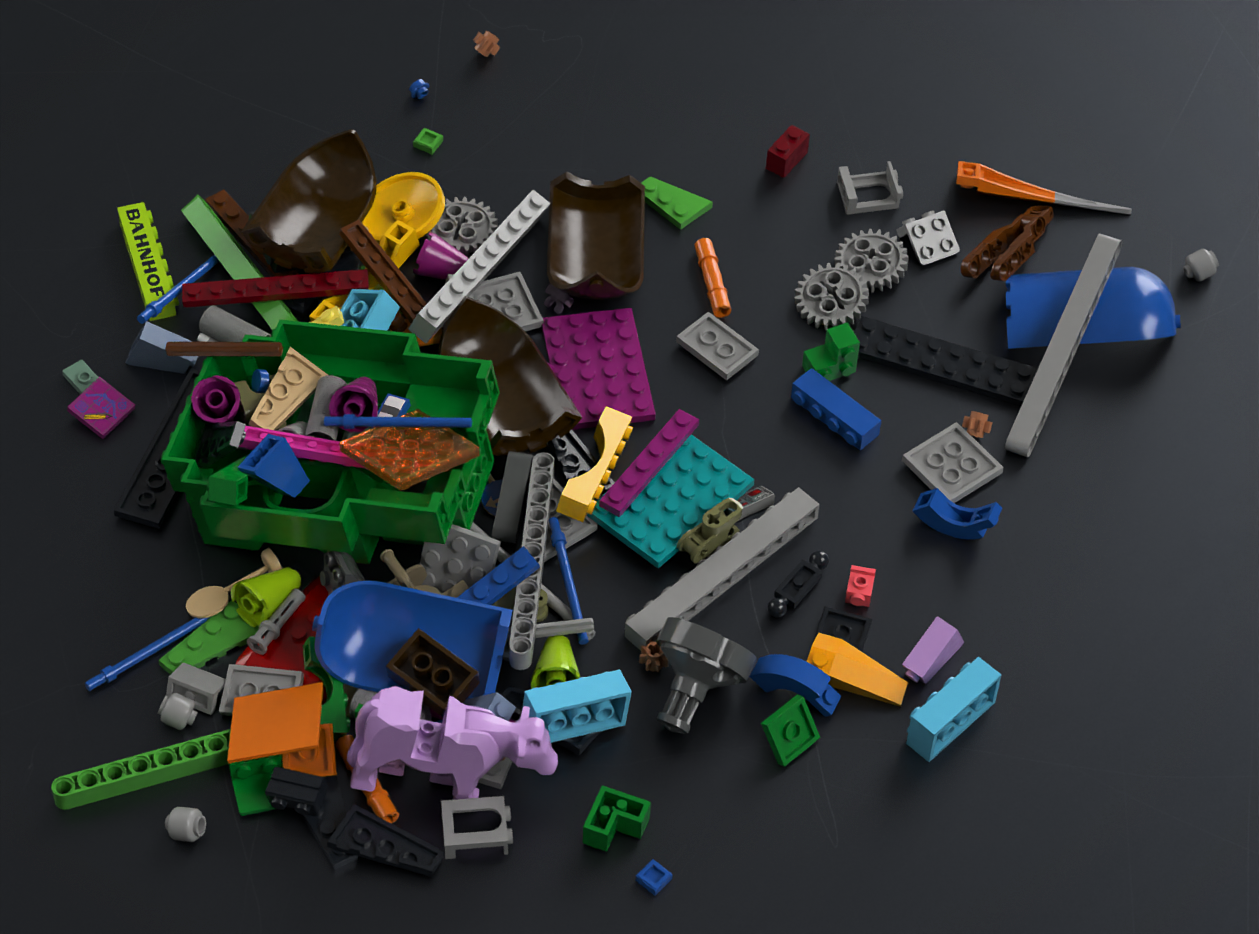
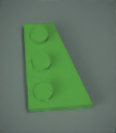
M651 176L641 182L645 186V202L680 230L712 208V201Z

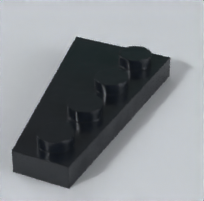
M573 430L569 431L562 438L557 436L548 442L566 484L569 479L590 471L598 463ZM611 477L606 485L602 483L604 489L601 496L615 483Z

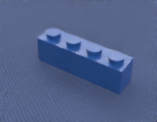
M813 368L809 369L792 383L791 398L794 402L808 410L813 417L820 419L830 430L841 435L850 445H854L859 450H862L879 436L881 420Z

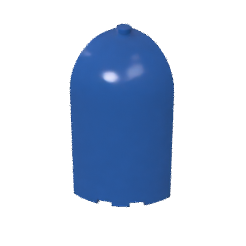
M1137 267L1113 268L1080 344L1148 340L1176 335V329L1181 328L1180 315H1175L1174 301L1168 287L1159 277L1145 269ZM1082 270L1013 274L1006 280V308L1011 309V316L1006 319L1008 349L1049 345Z
M352 582L334 590L326 598L320 616L315 615L312 631H316L315 653L322 667L331 676L347 685L374 692L394 686L402 688L388 677L386 665L419 628L478 671L480 684L467 698L470 699L496 692L513 610L384 582Z

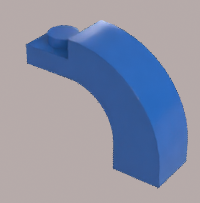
M938 488L921 493L913 508V512L931 528L960 539L983 538L987 528H992L997 524L1002 507L997 502L978 508L959 506L950 501Z
M772 654L761 657L749 676L766 693L776 689H786L798 693L825 717L832 715L841 698V695L828 684L831 677L811 663L793 656Z

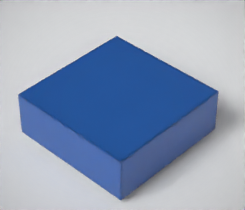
M652 859L635 876V881L656 896L672 880L673 874Z

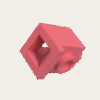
M851 566L845 603L869 607L876 569Z

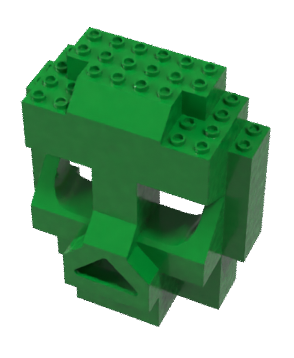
M279 320L276 329L272 331L271 337L245 334L242 342H280L283 347L282 356H207L203 360L199 376L195 378L194 388L199 381L219 375L227 377L232 382L244 380L252 390L253 372L256 369H263L268 372L269 376L276 374L291 347L326 374L337 376L347 384L359 377L372 379L377 388L378 410L389 393L410 400L411 406L404 417L472 418V428L401 427L402 430L391 447L373 442L368 443L369 447L434 457L435 467L428 479L423 494L400 491L421 480L412 476L393 475L389 472L370 471L360 467H347L336 463L297 458L310 480L297 496L329 500L324 505L307 510L279 507L283 495L274 492L264 485L248 486L247 499L236 506L209 501V492L207 491L209 476L251 453L253 450L236 449L208 468L198 467L194 456L202 435L201 430L205 424L212 423L203 421L194 412L191 401L193 390L187 396L186 406L183 412L179 414L178 424L174 432L170 434L169 444L161 455V463L165 467L167 478L171 483L173 491L185 492L186 500L190 505L192 516L195 518L198 532L201 534L204 544L258 551L264 542L319 549L324 553L327 550L346 552L353 557L356 563L370 564L380 536L384 541L424 546V542L445 544L452 524L470 530L494 464L487 427L500 391L492 360L421 353L416 334ZM315 392L286 420V426L297 421L308 423ZM238 411L233 421L243 423ZM338 430L336 441L342 442L345 430Z

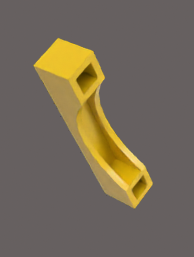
M397 219L383 234L379 245L399 269L420 246L415 229ZM368 271L369 290H380L382 287ZM336 295L324 299L309 315L311 322L320 317L327 309H332L335 306L341 309L348 295Z
M607 406L605 407L593 437L599 450V462L590 471L568 480L561 494L556 512L581 522L584 521L587 513L592 515L597 503L594 499H600L604 489L602 483L607 484L612 472L609 469L614 470L619 456H616V454H622L626 444L623 440L628 441L633 430V427L629 426L632 416Z

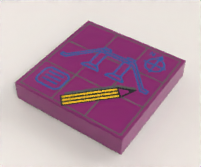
M99 377L67 407V411L104 439L135 409V404Z

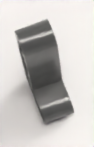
M513 451L508 453L493 524V539L516 544L518 541L530 483L532 460L534 457L532 454Z

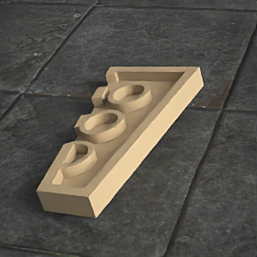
M290 347L275 377L269 384L265 395L253 413L249 425L276 431L316 391L318 380L328 374Z

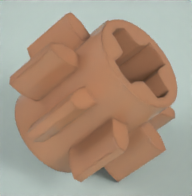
M487 30L484 34L478 32L474 38V42L477 43L474 48L486 57L490 53L495 56L500 49L497 44L500 39Z
M971 411L970 417L964 416L962 427L967 428V432L971 436L983 438L984 432L990 433L993 422L987 421L989 415Z
M651 640L647 646H641L639 663H645L646 671L650 670L658 673L663 666L668 667L669 662L656 642Z

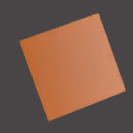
M323 682L234 698L228 763L319 748Z

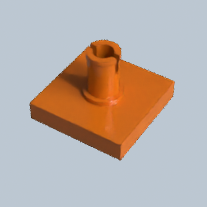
M333 723L320 724L319 748L282 754L283 768L320 777L337 775Z

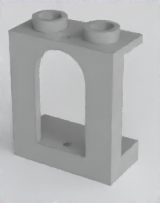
M887 161L886 171L850 175L848 166L839 167L837 184L847 214L899 208L900 199H903L902 186H898L897 170H893L891 161ZM883 186L890 191V196L886 199L857 203L858 198L855 188Z
M504 796L441 801L445 859H455L456 850L503 846L504 855L508 854V844H513L512 828H507L506 822L511 821L510 806H505ZM489 810L501 816V824L495 830L454 834L453 813Z

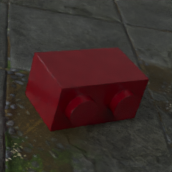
M791 125L767 150L766 169L785 178L808 153L810 134Z

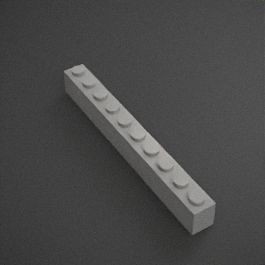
M532 190L424 306L408 330L416 334L424 343H427L447 322L464 296L469 297L540 220L551 203Z
M799 487L792 493L788 492L779 503L775 506H770L760 518L753 519L746 529L735 533L728 543L724 546H719L707 559H702L691 572L684 573L677 583L666 587L654 601H648L640 612L629 616L625 622V637L641 650V646H647L651 640L653 642L657 641L668 617L689 621L818 519L819 503Z

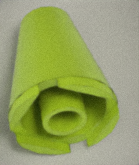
M286 567L237 582L231 589L232 602L236 600L239 606L236 609L237 613L252 627H256L262 621L269 620L291 591L300 588L301 577L296 570Z
M549 636L546 639L531 677L532 689L581 678L570 642L565 636Z

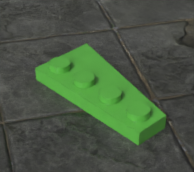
M230 601L221 612L208 619L159 659V665L170 675L182 663L201 668L206 665L205 662L227 655L226 652L232 648L246 645L247 639L250 636H254L259 630V625L252 627L247 624L236 611L239 608L238 604Z

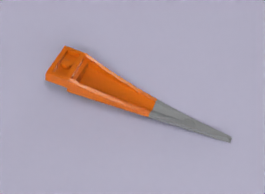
M958 162L956 184L963 188L977 187V194L1129 215L1132 212L1131 208L1085 200L1038 187L982 164Z

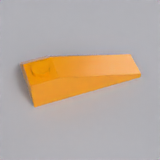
M818 633L811 646L807 662L831 677L828 683L831 687L901 707L908 685L907 681L843 639Z

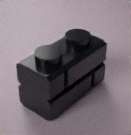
M275 767L271 780L265 790V795L271 806L276 809L284 810L288 807L295 809L297 813L302 815H309L310 813L319 814L323 800H325L328 792V785L324 777Z

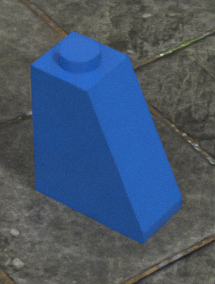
M268 434L237 467L241 472L274 492L294 498L301 493L302 489L310 481L286 438Z

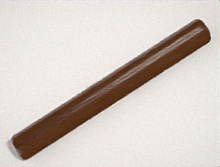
M167 342L165 351L168 356L280 357L283 353V347L280 342Z

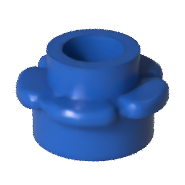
M423 79L415 81L409 87L412 98H424L429 92V83H425Z

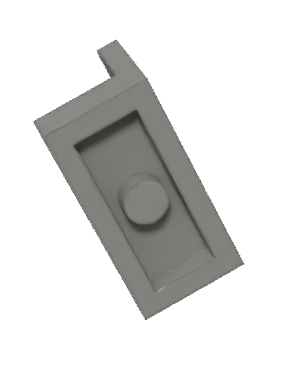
M182 663L168 677L166 695L170 696L172 693H179L195 702L194 709L211 715L216 710L217 696L224 688L226 679L192 665Z

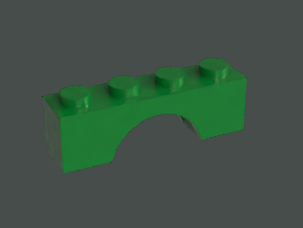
M249 454L209 476L207 481L209 501L236 506L247 499L248 486L263 485L237 468Z
M308 637L303 645L304 668L319 677L325 686L327 698L326 703L322 705L320 724L333 723L334 742H337L338 739L345 736L350 730V719L346 717L345 711L348 705V697L343 690L345 683L331 676L322 667L315 653V637Z

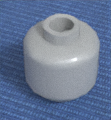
M1200 249L1185 258L1186 265L1183 267V270L1189 279L1193 278L1195 281L1200 282L1216 274L1219 263L1211 250Z
M172 693L170 696H165L157 714L161 715L160 720L162 723L182 730L187 724L192 726L198 712L194 710L195 702L192 699L179 693Z
M176 807L166 817L165 828L173 840L195 842L205 832L206 819L197 808Z

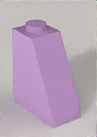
M937 616L902 665L907 671L905 675L916 683L920 680L927 684L964 644L958 630Z

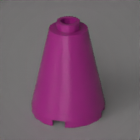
M430 232L428 235L432 238L431 240H425L416 260L419 268L418 270L414 268L413 274L446 280L448 274H455L469 258L440 236Z
M215 375L199 381L193 389L191 401L194 412L200 419L215 424L232 422L235 419L241 397L234 382L227 377Z
M359 377L339 388L333 394L329 403L330 415L343 417L344 414H355V417H377L378 399L375 382L368 377ZM355 427V429L344 430L349 432H361L368 427Z

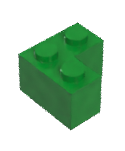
M844 323L827 329L824 345L804 351L802 366L806 372L813 368L828 381L849 376L856 372L860 342L850 325Z
M602 785L583 826V844L607 852L616 831L641 839L650 819L651 802Z

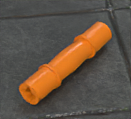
M701 238L694 244L698 265L702 268L703 278L708 290L707 297L710 300L714 316L723 318L731 313V306L727 296L728 292L723 284L722 275L718 267V257L715 254L712 241L709 238Z
M345 735L337 740L335 747L345 762L347 770L352 772L353 767L347 761V752L354 741V737L352 735ZM378 778L373 792L361 790L367 798L368 806L372 808L376 816L391 824L398 819L399 813L389 798L387 790H383Z

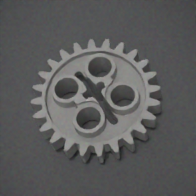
M455 197L454 202L446 199V205L440 220L425 235L428 236V240H431L432 237L428 234L433 232L469 257V253L472 252L474 254L498 228V219L495 218V212H490V206L484 207L483 202L475 204V198L467 202L466 197L462 201Z
M869 229L868 234L860 230L859 236L851 233L852 239L845 237L844 244L839 243V250L835 251V265L839 263L842 269L847 264L849 272L855 268L857 275L862 274L863 281L867 282V288H870L871 293L874 292L875 287H878L880 291H883L884 285L892 288L891 282L898 284L899 277L904 278V271H907V248H903L902 241L897 242V236L890 238V232L881 235V229L876 234L873 233L872 229Z
M827 263V267L824 269L821 265H818V271L811 268L810 276L803 274V281H798V288L795 289V304H797V311L801 312V318H807L808 324L815 321L816 328H819L822 324L825 330L828 329L829 325L835 327L847 321L853 325L854 317L860 319L861 312H866V305L869 304L867 282L863 281L862 274L857 275L855 268L849 272L847 264L842 269L839 263H836L835 267L832 268L830 263Z

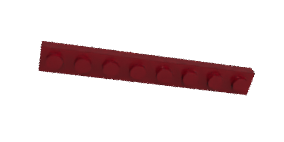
M368 269L182 284L183 307L186 308L349 295L352 289L369 290Z

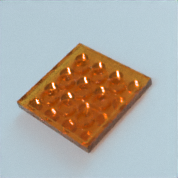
M416 409L400 417L430 416ZM374 427L339 442V450L400 491L480 456V447L448 427Z

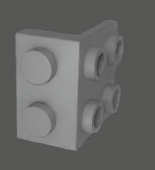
M934 210L922 214V218L915 220L914 217L902 222L903 226L896 230L899 238L908 235L921 266L957 254L960 250L945 210L935 213Z

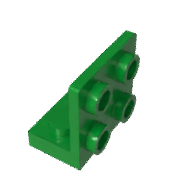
M281 754L229 763L240 816L276 809L269 803L265 790L271 780L274 768H283Z

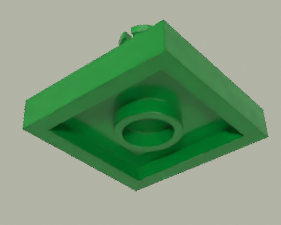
M800 695L794 696L761 723L777 763L784 767L821 738L805 699Z

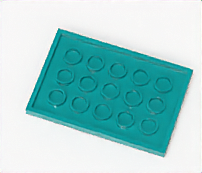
M691 434L620 517L600 507V499L596 500L597 503L592 515L587 513L586 516L659 569L679 551L677 543L682 535L699 525L707 511L727 498L738 500L754 486L755 479Z

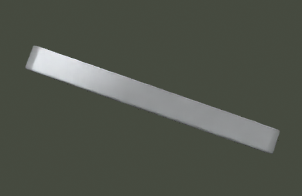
M1098 234L1005 444V450L1027 458L1031 455L1119 256L1122 240Z
M545 452L538 453L533 457L522 547L524 546L539 563L540 568L516 587L509 643V663L517 670H524L530 667L533 658L554 480V458L551 454Z

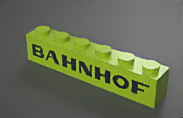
M144 202L118 207L117 210L121 230L144 306L146 307L152 301H157L174 285L171 275H166V272H169L166 259H161V256H164L161 242L156 243V240H158L156 226L151 227L153 223L151 210L146 211ZM178 297L162 308L160 314L156 317H151L149 321L176 316L175 306L179 305Z

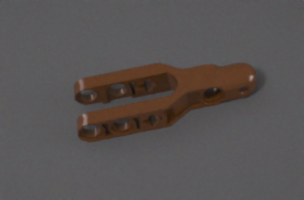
M1031 206L1011 224L992 231L963 259L961 263L962 276L977 278L993 263L990 274L991 279L1006 281L1035 253L1034 242L1043 235L1046 226L1054 217L1052 207Z

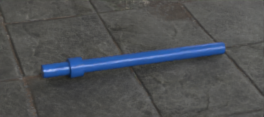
M213 255L161 298L149 303L145 307V311L137 316L138 322L143 324L151 317H156L160 314L163 307L182 293V284L197 281L220 262L218 258Z
M344 414L343 417L325 416L324 425L343 426L344 429H355V427L472 428V418L355 417V414Z
M552 517L549 519L552 532L550 538L552 546L556 548L573 620L583 619L565 548L567 543L565 534L561 532L558 518ZM587 632L577 633L579 644L584 645L589 642Z
M211 617L194 618L111 667L109 665L100 670V674L84 683L88 691H91L105 682L110 683L117 679L118 674L197 629Z

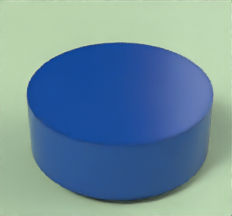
M256 369L252 375V390L256 393H265L269 386V374L266 370Z

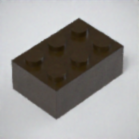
M419 628L386 665L387 674L391 680L407 691H424L422 703L441 717H444L449 696L463 703L480 684L477 670Z

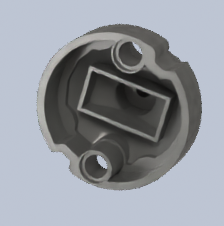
M668 617L656 643L661 647L662 652L676 674L670 686L671 693L662 712L658 713L656 720L671 732L688 734L691 729L689 724L698 704H702L707 691L712 688L746 683L756 663V656L740 644L728 640L721 634L683 619Z

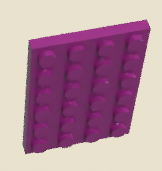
M632 308L543 318L544 324H542L541 328L548 362L554 366V374L583 417L572 430L597 427L606 406L632 416L630 423L655 420V409Z

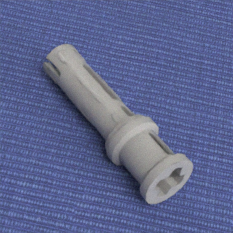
M293 589L269 620L262 621L255 635L247 639L248 646L254 652L264 655L272 640H276L280 636L281 627L306 599L305 595L300 590Z

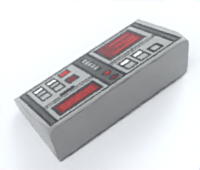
M759 486L743 494L737 500L743 507L739 520L773 505L774 493L763 486ZM727 508L724 512L728 516L729 514L734 512L735 509Z

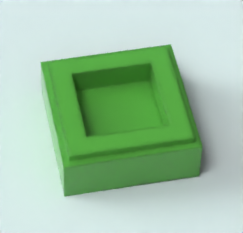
M424 128L413 141V147L433 154L443 142V135Z

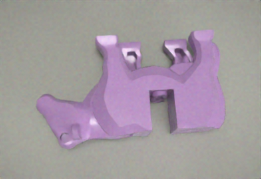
M398 686L380 690L370 701H367L362 706L356 718V738L347 752V761L353 767L350 787L353 789L373 792L376 786L378 768L381 773L403 776L404 767L407 765L411 769L430 773V782L453 786V800L479 798L480 790L476 788L478 780L505 757H508L517 767L534 769L541 775L553 774L558 764V755L551 746L549 731L546 730L542 719L538 717L529 718L530 707L523 706L520 719L512 723L495 716L490 710L478 706L465 705L456 698L449 696L442 723L420 719L424 691L410 692Z

